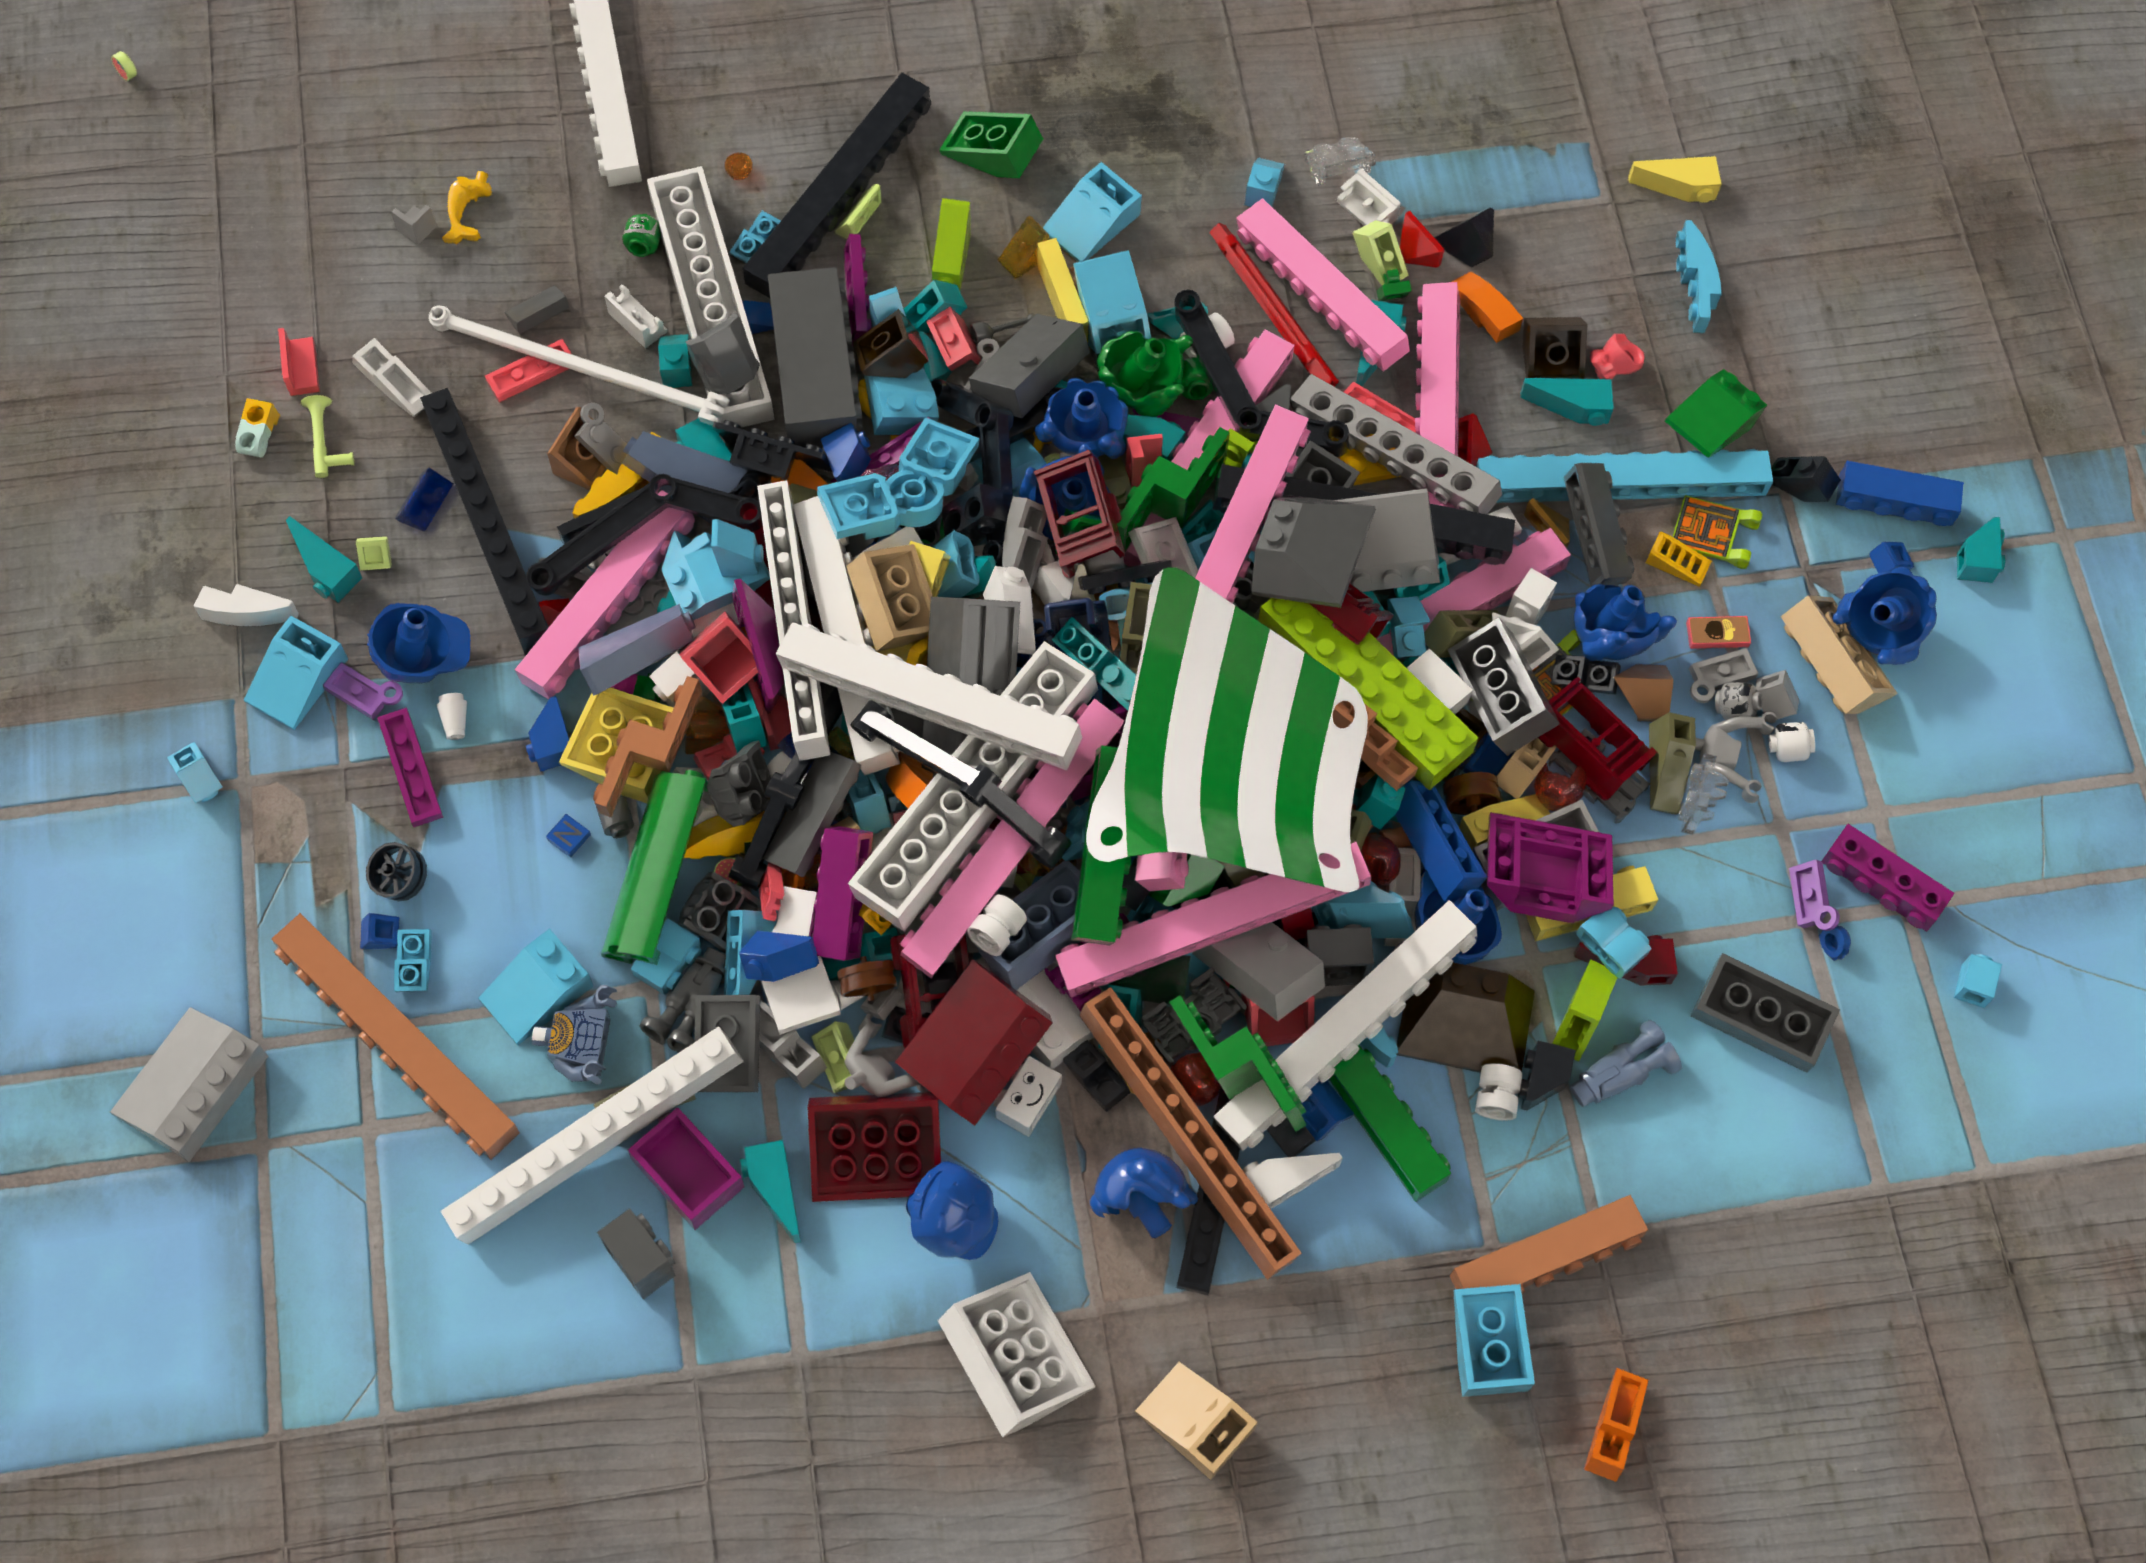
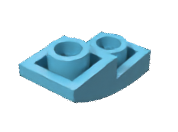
M761 210L749 231L743 230L729 253L747 263L781 220Z
M400 929L397 931L394 992L428 990L432 930Z
M1383 1027L1375 1037L1370 1040L1366 1037L1360 1044L1364 1049H1368L1379 1063L1388 1068L1393 1066L1398 1047L1394 1038L1391 1035L1387 1036Z

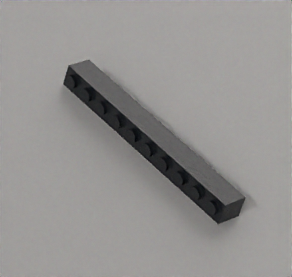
M904 73L898 76L742 268L744 282L747 286L770 298L768 274L800 271L803 268L806 258L811 252H815L819 248L825 234L835 228L838 218L843 212H847L851 208L854 198L858 193L865 191L874 173L881 171L887 157L897 151L903 137L906 134H910L920 116L925 115L931 107L930 87Z
M448 388L420 397L523 652L527 655L548 627L531 586L527 582L524 569Z
M1222 464L1216 479L1213 510H1219L1225 514L1245 468ZM1287 476L1283 480L1287 483L1282 497L1294 495L1333 501L1380 495ZM1430 504L1438 554H1452L1459 559L1473 558L1483 560L1490 565L1505 564L1512 553L1515 520Z

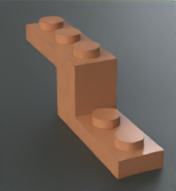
M687 676L684 684L678 686L674 696L676 704L672 713L668 712L666 714L663 730L633 720H629L626 729H621L617 738V751L614 756L609 757L606 763L603 784H598L594 792L593 801L599 814L612 817L634 762L670 772L702 694L699 679Z

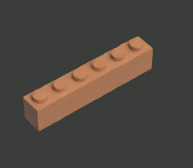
M1628 1195L1453 1269L1450 1278L1455 1289L1520 1284L1523 1294L1525 1292L1524 1288L1535 1283L1538 1288L1555 1280L1553 1276L1564 1271L1566 1275H1570L1581 1270L1584 1267L1583 1263L1594 1259L1595 1263L1601 1262L1613 1255L1612 1251L1623 1246L1626 1251L1642 1243L1641 1238L1646 1234L1648 1228L1631 1195Z

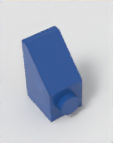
M849 423L821 438L837 482L863 475L871 461L867 449L871 444L863 430L858 432L854 425Z
M556 696L550 697L528 732L531 744L526 745V749L531 763L537 761L540 772L562 766L559 761L569 742V735Z
M757 930L739 952L746 979L775 982L814 968L819 964L814 941L810 936Z

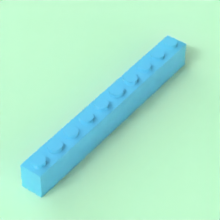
M1756 449L1739 452L1720 450L1710 458L1696 450L1686 453L1662 451L1657 454L1632 452L1624 455L1603 453L1585 456L1578 453L1571 456L1547 454L1541 457L1517 455L1510 458H1498L1496 456L1478 458L1476 465L1477 468L1500 480L1502 496L1496 503L1528 502L1532 498L1539 502L1569 501L1563 477L1577 463H1604L1605 471H1609L1612 477L1613 486L1610 491L1613 500L1684 498L1685 495L1694 498L1766 496L1773 483L1769 452Z

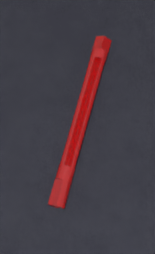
M1218 223L1209 233L1218 244L1219 249L1282 337L1295 345L1294 353L1307 372L1335 387L1339 383L1335 374L1235 235L1230 232L1226 225Z

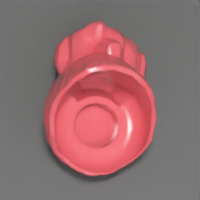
M1615 333L1607 341L1603 349H1596L1590 352V362L1595 367V373L1599 379L1612 380L1616 375L1635 373L1644 365V352L1637 345L1631 343L1625 334Z

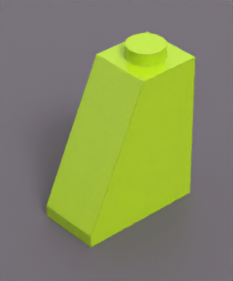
M942 198L932 266V281L938 280L955 284L959 290H961L971 237V208L968 201Z
M1590 959L1552 1042L1555 1045L1575 1049L1574 1060L1578 1062L1602 1017L1617 977L1604 965Z

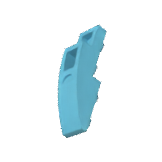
M1686 220L1682 231H1678L1676 236V248H1680V255H1678L1676 262V271L1681 272V284H1689L1688 296L1692 297V304L1689 307L1688 318L1689 321H1693V332L1705 333L1711 318V309H1716L1722 294L1717 264L1707 241L1695 224L1690 220Z

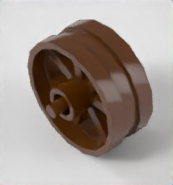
M1470 772L1457 775L1447 780L1442 787L1450 813L1457 815H1468L1501 801L1498 779L1489 772Z
M866 956L860 957L861 963L837 971L838 980L841 983L840 991L842 997L867 996L868 1001H874L875 994L897 986L896 976L893 973L894 965L891 960L867 961Z

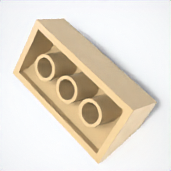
M1808 595L1784 613L1781 618L1786 624L1784 626L1786 633L1796 640L1802 648L1800 650L1802 657L1809 664H1812L1818 672L1816 674L1818 681L1825 688H1828L1834 696L1833 703L1841 712H1845V714H1859L1898 694L1871 653L1850 635L1846 624L1837 625L1833 622L1832 617L1838 607L1832 597Z

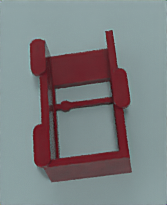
M1090 450L1034 471L1057 550L1059 565L1064 577L1070 579L1075 575L1074 564L1113 550L1120 558L1126 556L1117 526L1122 517L1116 496L1113 493H1108L1099 460ZM1088 471L1097 505L1069 516L1059 517L1051 485ZM1099 510L1102 523L1065 537L1062 525H1066L1068 521Z
M1351 583L1341 608L1308 603L1333 621L1332 626L1358 645L1369 632L1378 639L1394 615L1388 610H1379L1380 605L1378 603L1372 604L1374 600Z
M1577 677L1549 700L1560 724L1539 736L1538 739L1547 747L1551 748L1555 745L1585 774L1583 777L1584 783L1602 800L1607 801L1638 770H1643L1657 754V751L1653 747L1649 749L1629 727L1580 683L1581 679ZM1568 702L1590 723L1591 728L1600 736L1593 738L1590 742L1557 710ZM1603 739L1616 748L1607 758L1596 748Z
M907 934L893 936L890 940L893 965L896 970H901L906 1015L901 1017L900 1026L904 1048L927 1020V1018H922L920 1001L930 1002L931 999L943 998L946 994L924 993L922 996L919 995L916 967L901 956L904 947L900 943ZM966 934L954 948L958 977L969 964Z

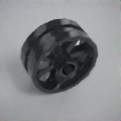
M397 842L385 843L377 848L370 856L366 866V880L370 889L376 895L398 902L406 901L416 896L424 886L427 877V864L423 855L417 849ZM398 852L396 861H394L391 855ZM408 852L411 860L404 863L406 854ZM382 875L387 877L383 882ZM402 882H407L402 888ZM393 883L394 893L388 894L386 891Z

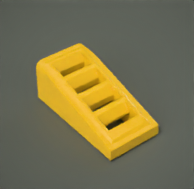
M1662 531L1659 532L1646 560V564L1699 587L1712 562ZM1662 549L1667 551L1666 555L1660 553ZM1672 554L1678 556L1676 562L1671 559ZM1683 559L1689 561L1686 568L1681 566ZM1694 564L1700 565L1697 574L1691 572Z

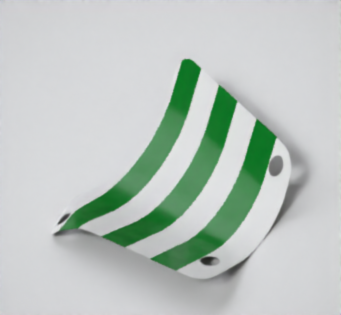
M1173 567L1163 569L1155 576L1149 593L1141 655L1122 737L1114 762L1092 805L1086 833V843L1089 852L1097 860L1106 862L1130 856L1160 852L1187 853L1341 892L1356 891L1359 888V879L1351 852L1350 821L1355 783L1368 724L1366 707L1360 693L1338 674L1184 570ZM1342 701L1350 702L1355 710L1353 722L1346 728L1337 727L1332 718L1335 706ZM1110 826L1119 827L1123 832L1121 841L1112 846L1103 845L1100 839L1102 831ZM1327 853L1336 857L1340 862V867L1332 869L1323 865L1319 860V855Z

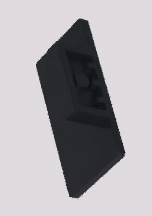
M724 420L723 424L715 421L712 428L724 441L735 445L729 461L733 466L784 481L788 480L794 459L802 460L809 467L832 472L827 456L822 453L823 449L817 446L806 444L804 448L795 445L796 442L790 438L779 436L778 440L770 438L768 433L762 430L751 428V431L740 429L741 426L728 420Z

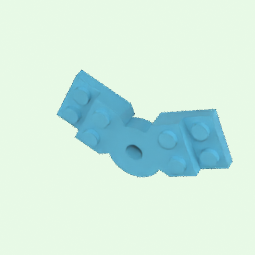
M925 417L899 457V472L893 474L887 481L886 477L873 473L817 487V495L836 539L863 533L865 540L893 534L899 525L921 527L935 521L942 512L943 497L952 495L965 476L966 466L979 446V438Z

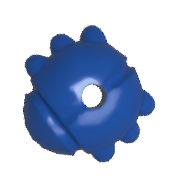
M1837 925L1833 930H1822L1819 934L1824 952L1833 961L1841 960L1849 953L1851 938L1844 927Z

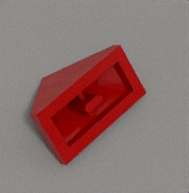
M1410 210L1405 213L1399 245L1404 262L1420 266L1439 267L1442 263L1445 249Z
M1472 413L1458 418V457L1475 466L1477 465L1478 458L1487 457L1493 452L1477 415Z

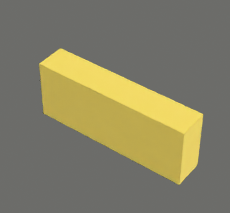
M1057 238L1037 243V267L1055 314L1059 319L1083 324L1088 343L1089 321Z

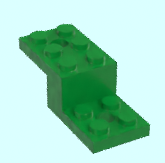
M1219 427L1214 436L1209 435L1203 444V453L1199 459L1195 457L1192 460L1188 470L1161 456L1157 457L1153 465L1149 463L1141 476L1142 482L1138 487L1133 486L1126 499L1128 503L1123 510L1119 509L1122 518L1117 523L1125 552L1132 543L1129 532L1142 527L1151 513L1165 520L1176 517L1180 528L1183 529L1218 475L1222 464L1226 462L1229 431Z
M1181 995L1170 1001L1171 1006L1229 1100L1263 1079L1295 1132L1307 1125L1302 1117L1307 1111L1258 1033L1252 1036L1248 1028L1244 1027L1222 1042L1217 1043L1192 1001L1186 1005Z

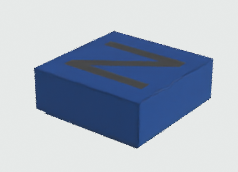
M565 814L546 835V838L571 858L591 836V833L568 814Z

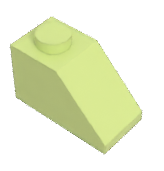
M1375 220L1352 232L1361 259L1381 285H1384L1383 274H1386L1388 270L1398 269L1400 280L1409 276L1392 224Z

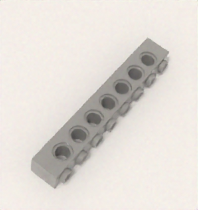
M1312 374L1309 375L1290 398L1293 412L1309 419L1325 422L1333 420L1341 422L1350 421L1345 423L1349 429V450L1354 448L1361 452L1368 461L1372 463L1378 462L1385 466L1394 476H1403L1415 488L1427 489L1443 504L1450 503L1457 507V509L1488 514L1502 496L1499 479ZM1398 447L1395 450H1389L1390 448ZM1414 461H1421L1417 464H1412ZM1439 474H1445L1442 477H1436ZM1462 488H1469L1466 491H1459Z

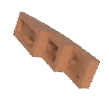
M1342 701L1335 706L1332 718L1337 727L1346 728L1353 722L1355 716L1353 705L1348 701ZM1365 704L1368 724L1361 759L1397 791L1415 776L1418 767L1395 750L1398 740L1374 722L1377 713Z

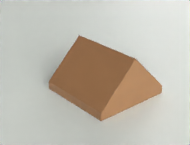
M576 407L547 455L554 475L591 490L592 483L597 477H601L606 467L574 437L584 424L580 416L581 408Z

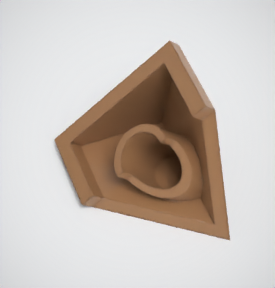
M1636 664L1613 677L1637 715V721L1653 722L1670 712L1674 679L1666 665Z

